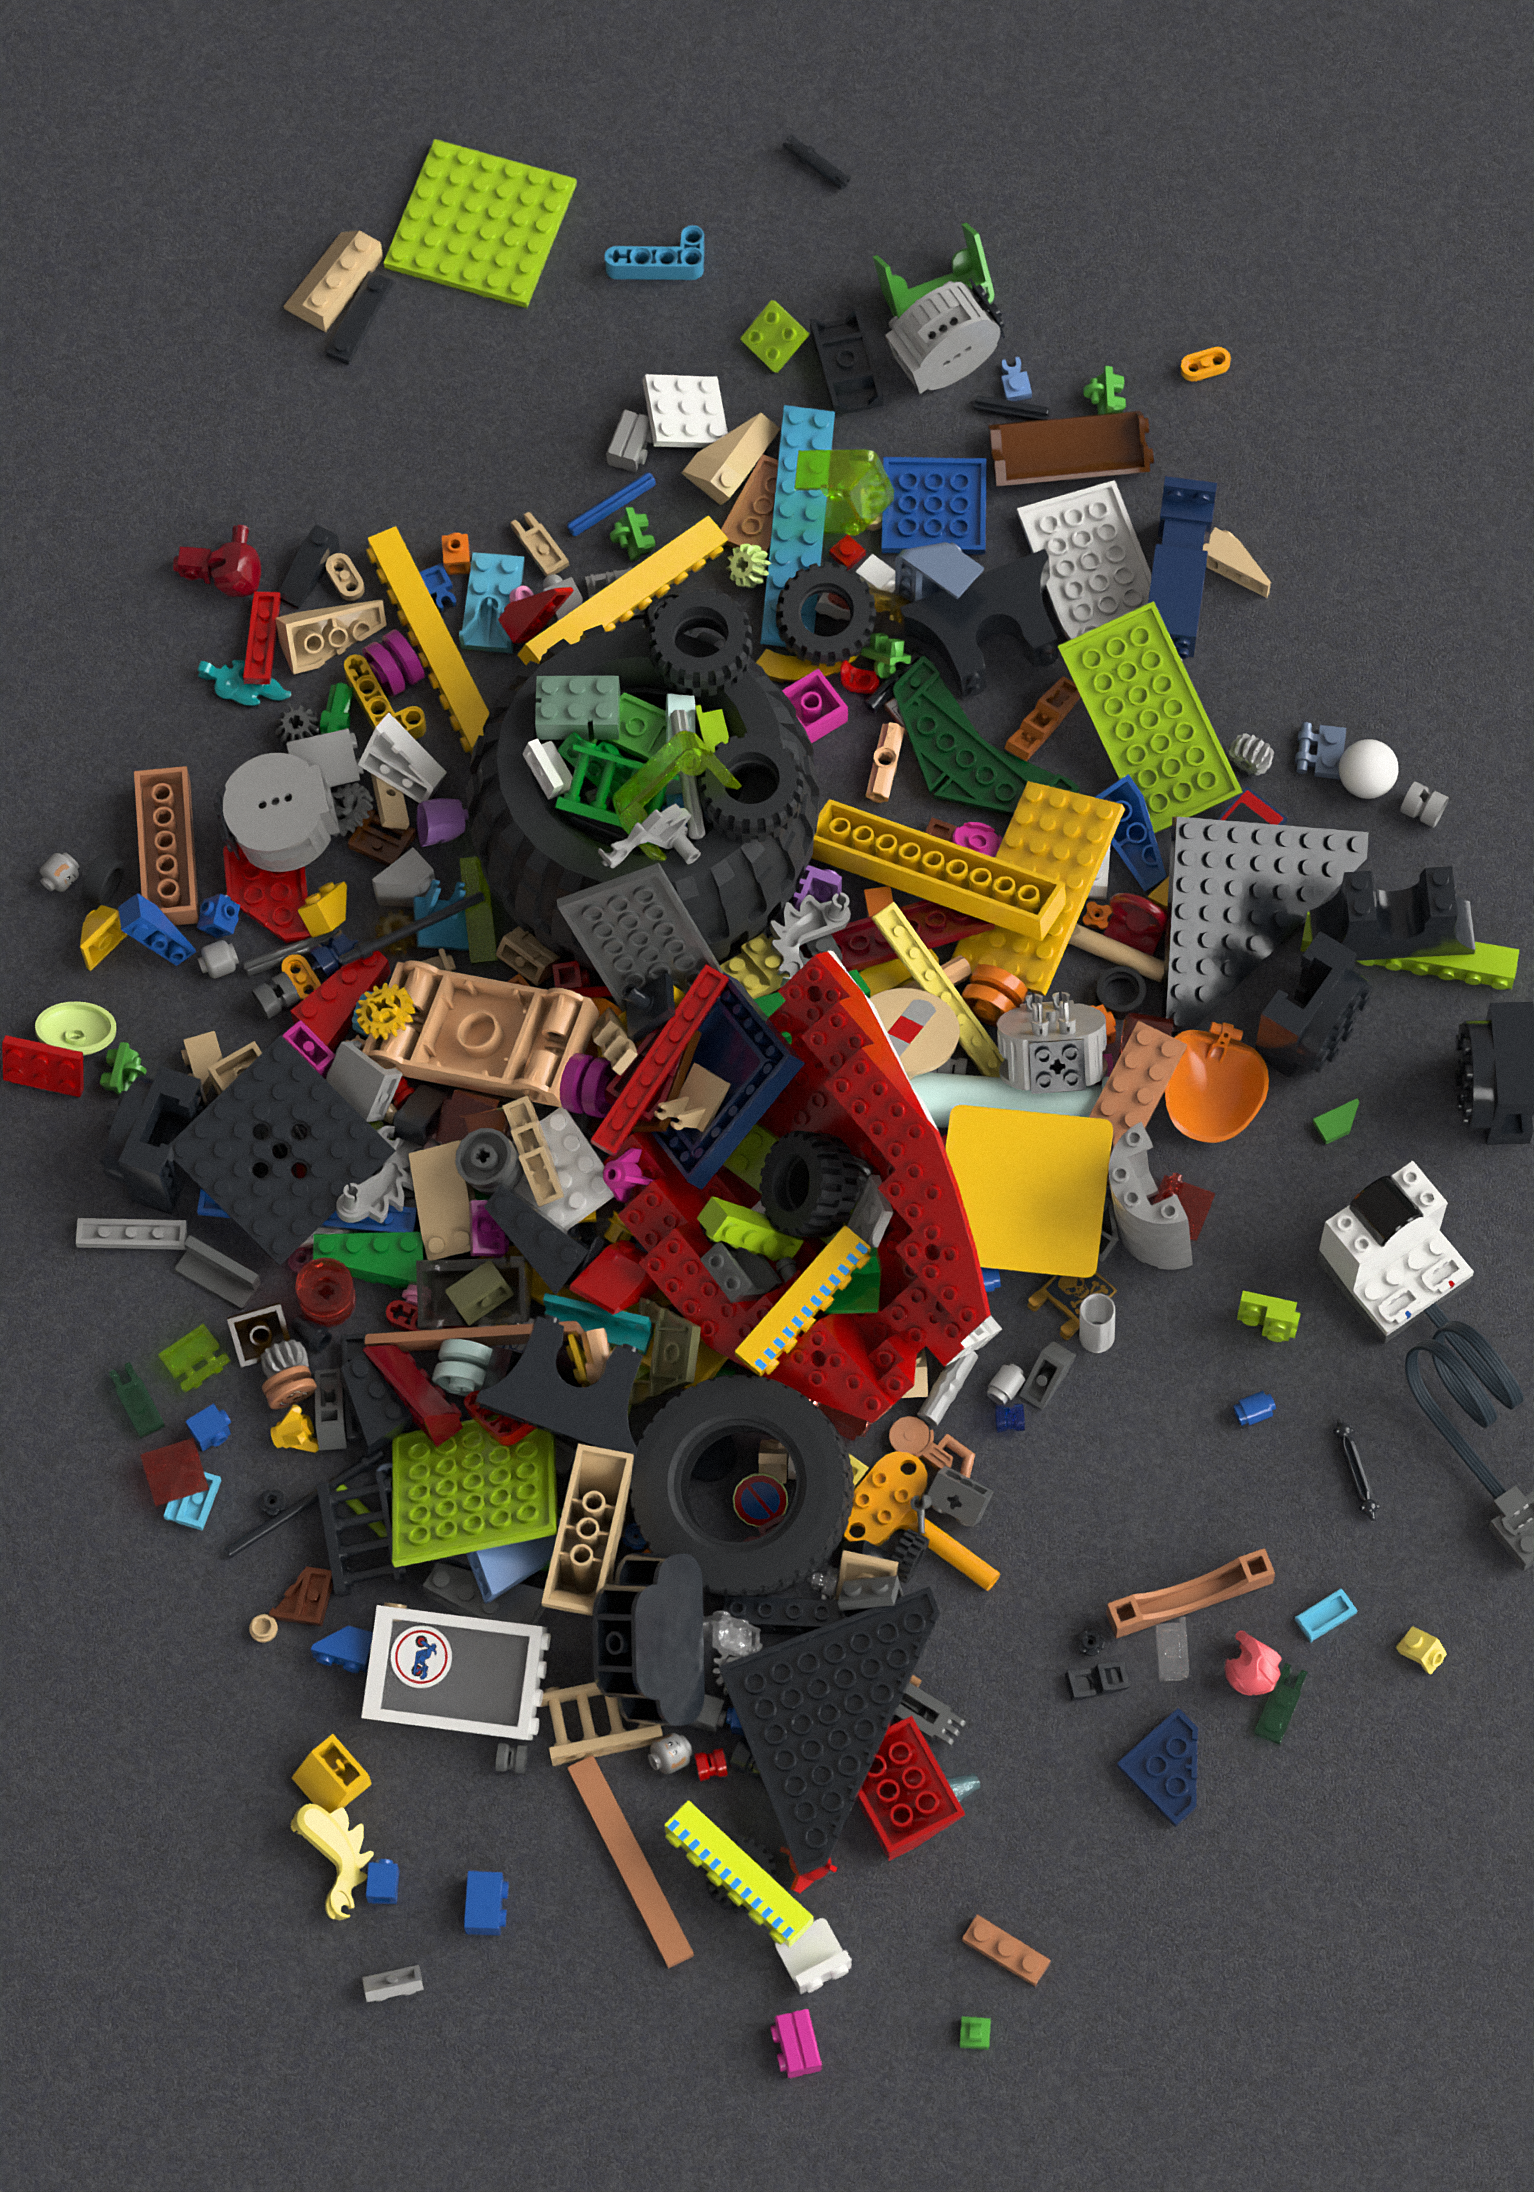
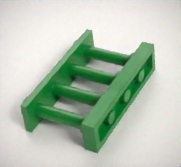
M581 740L580 744H573L572 750L580 752L568 793L565 792L564 797L558 795L555 808L632 830L637 823L642 824L654 810L657 809L660 812L669 779L678 781L680 776L679 773L674 772L675 767L660 763L659 768L597 750L595 749L597 744ZM590 755L606 759L595 800H592L591 804L580 802L581 797L579 793ZM620 763L633 768L622 806L618 808L617 812L606 809L607 804L605 802L616 764ZM644 770L657 774L659 777L648 814L641 820L633 817L632 807Z

